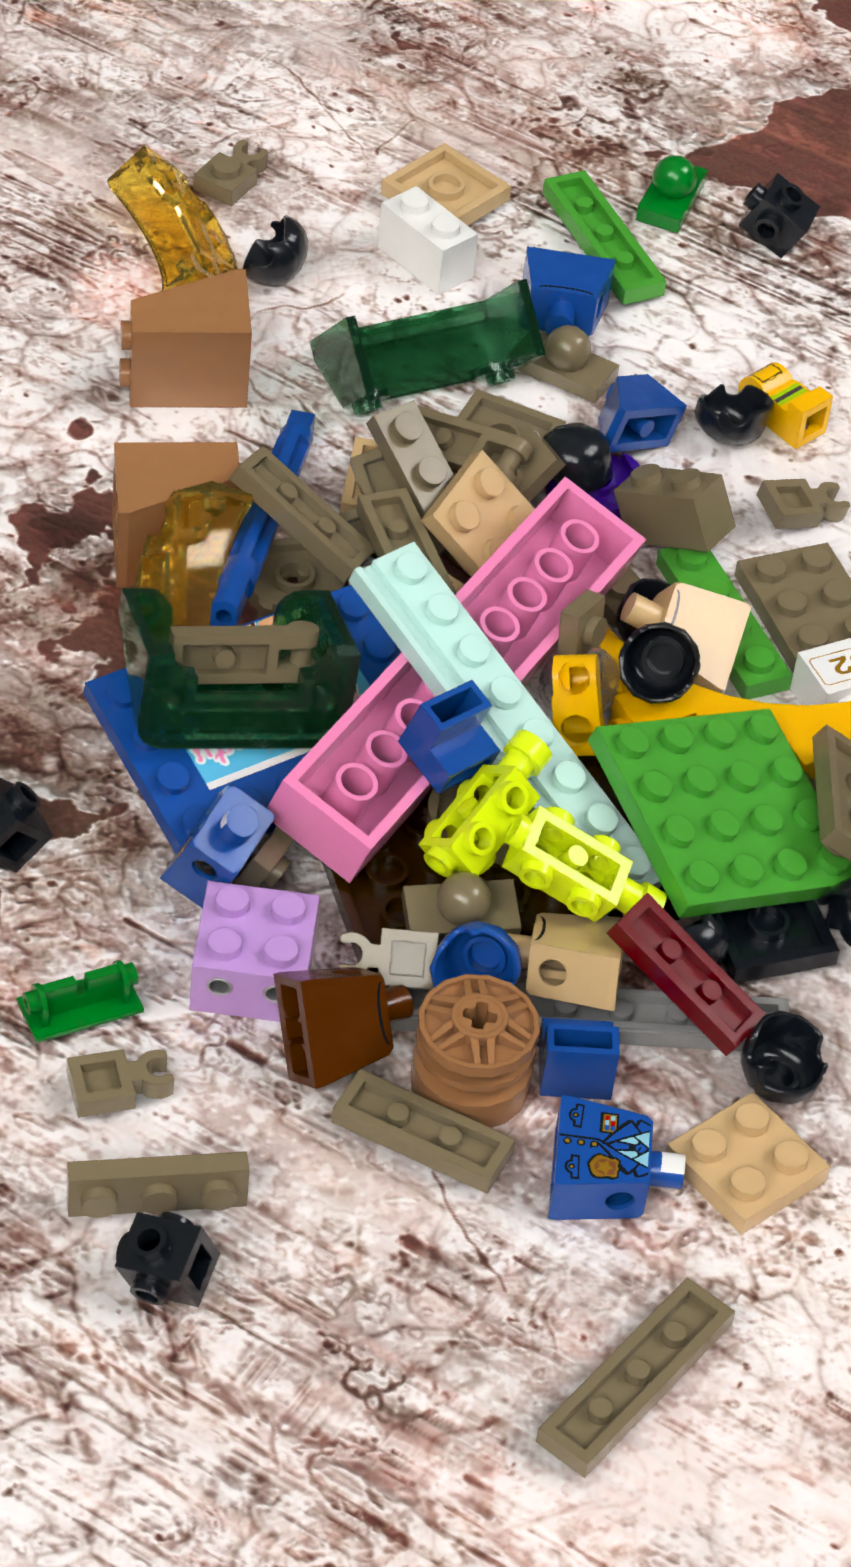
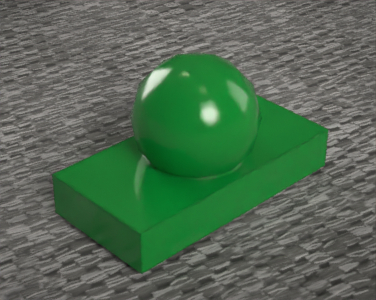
M669 155L660 160L653 170V180L637 207L635 220L679 233L706 182L708 169L694 166L690 160L679 155Z

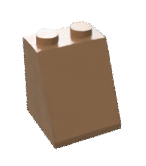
M235 269L131 300L130 320H121L120 324L121 350H129V358L119 359L120 387H129L130 407L247 408L252 329L246 269Z
M114 442L112 529L116 588H128L230 554L237 537V531L240 530L247 513L246 501H239V494H244L243 491L229 479L241 464L239 463L237 442Z

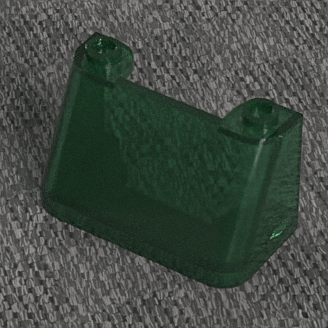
M150 588L121 589L118 613L133 719L138 735L150 747L159 749L313 748L352 706L361 654L329 590L294 591L284 596L275 609L272 625H288L290 622L302 620L318 625L320 630L318 645L312 648L311 658L316 663L299 668L297 683L198 684V676L194 667L184 666L175 660V653L171 643H169L173 610L166 595L159 590ZM279 650L278 659H284L290 655V650Z

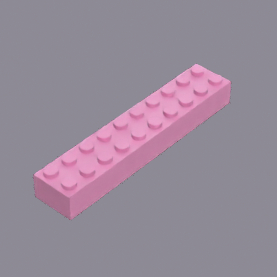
M564 477L455 596L516 677L525 686L558 649L561 611L586 589L606 595L625 573L646 539L567 477ZM402 652L283 779L267 807L275 815L272 823L348 883H351L433 788L398 742L420 704L435 697Z

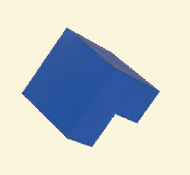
M473 680L420 704L398 740L399 744L437 794L462 783L464 780L472 778L483 764L492 765L501 751L481 726L492 704Z
M543 1017L539 1036L540 1096L561 1097V1095H568L577 1098L611 1100L620 1056L619 1027H614V1022Z

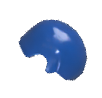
M480 921L464 923L452 929L441 940L430 965L433 988L444 980L465 974L490 975L516 986L522 969V960L518 944L500 926Z

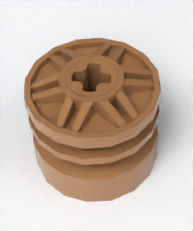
M471 974L444 980L429 991L418 1013L416 1045L413 1051L411 1066L412 1092L490 1128L505 1124L522 1110L530 1092L533 1061L536 1056V1045L540 1033L539 1014L529 996L510 982L490 975Z

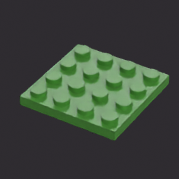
M771 709L597 726L588 738L591 748L679 918L819 899L838 882L851 877V861L843 856L837 857L833 855L820 842L817 794Z

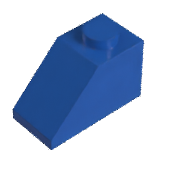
M649 374L617 376L615 382L606 393V402L598 417L599 431L606 436L611 452L666 447L669 445L687 405Z

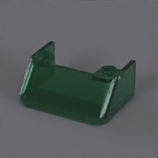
M527 279L516 281L484 301L358 327L355 315L346 317L309 341L314 362L343 409L353 408L355 416L383 409L382 401L485 378L487 386L506 383L516 379L514 375L515 370L546 355Z

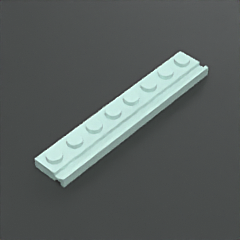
M412 542L373 560L371 565L365 568L361 566L355 568L348 581L435 697L473 680L492 704L491 709L481 723V726L501 750L492 765H497L504 757L503 748L520 729L535 734L550 748L552 759L538 776H530L527 780L541 796L528 815L538 806L543 808L559 807L568 811L574 817L575 823L573 826L590 836H609L620 844V854L633 861L628 874L629 878L639 884L647 881L653 886L660 888L662 884L636 833L416 543Z

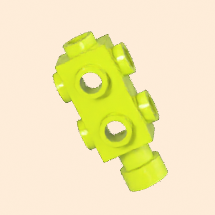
M518 730L503 748L505 755L497 765L483 764L472 779L464 780L457 789V797L442 816L428 823L424 831V838L418 845L425 852L424 860L432 870L444 877H449L451 874L460 871L480 875L493 865L496 860V853L505 843L506 833L513 821L520 814L527 816L541 797L527 781L530 776H538L552 759L550 748L538 736L527 730ZM476 788H477L478 791H479V799H478V801H477V799L474 797V792H475ZM444 828L447 832V838H441Z
M538 806L527 816L520 814L506 833L504 842L509 845V849L502 867L518 876L525 885L539 889L562 902L571 912L578 916L587 917L596 922L614 908L622 912L624 916L647 892L662 908L665 906L667 899L665 892L647 881L639 884L628 877L633 861L620 854L621 846L616 840L605 835H588L573 826L575 823L574 817L562 808H543Z

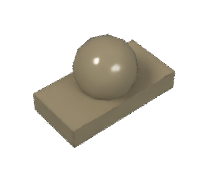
M572 325L558 327L550 332L549 335L535 329L513 354L511 366L516 370L593 403H596L616 380L619 370V364L591 353V342L588 335L578 326Z
M460 871L451 874L442 884L403 886L401 898L406 930L438 932V943L452 929L472 921L498 925L506 933L520 934L522 927L514 879L486 881L476 873Z

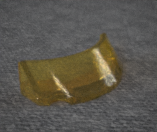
M144 145L107 179L109 188L130 213L152 249L161 274V291L238 269L235 254L220 223L206 202L200 200L191 191L186 177L174 164Z
M210 481L175 490L167 499V502L164 504L166 519L157 535L147 536L135 583V621L140 646L146 660L168 652L170 626H210L211 606L218 589V581L229 557L239 527L253 505L252 494Z

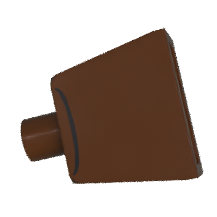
M346 967L286 971L273 974L288 1078L291 1081L315 1089L324 1087L389 1056L394 1048L390 1023L408 1019L413 1015V1000L408 989L404 985L385 989V981L380 973L362 968Z

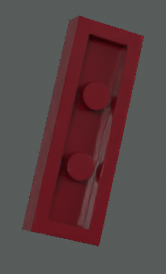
M648 892L606 933L725 1056L737 1048L760 1019L767 1015Z

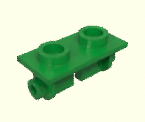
M121 960L113 961L112 965L85 972L84 979L77 981L74 976H70L42 985L34 983L31 985V991L24 992L22 996L16 998V1002L36 1043L144 1012V1007L133 985H137L139 982L136 967L132 962L123 964Z

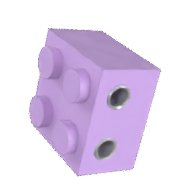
M208 881L192 963L189 1010L280 1022L273 974L286 971L311 970L320 895Z

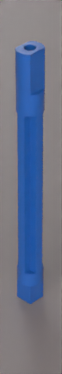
M291 410L286 424L281 428L272 454L299 477L313 442L315 414ZM252 501L219 578L218 589L211 606L210 626H237L247 599L253 594L280 526L261 507Z

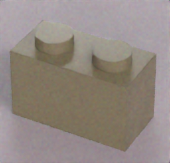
M645 464L635 468L631 475L614 489L622 521L646 539L644 544L708 552L736 527L722 474L700 472L695 468L680 470L662 468L657 464Z

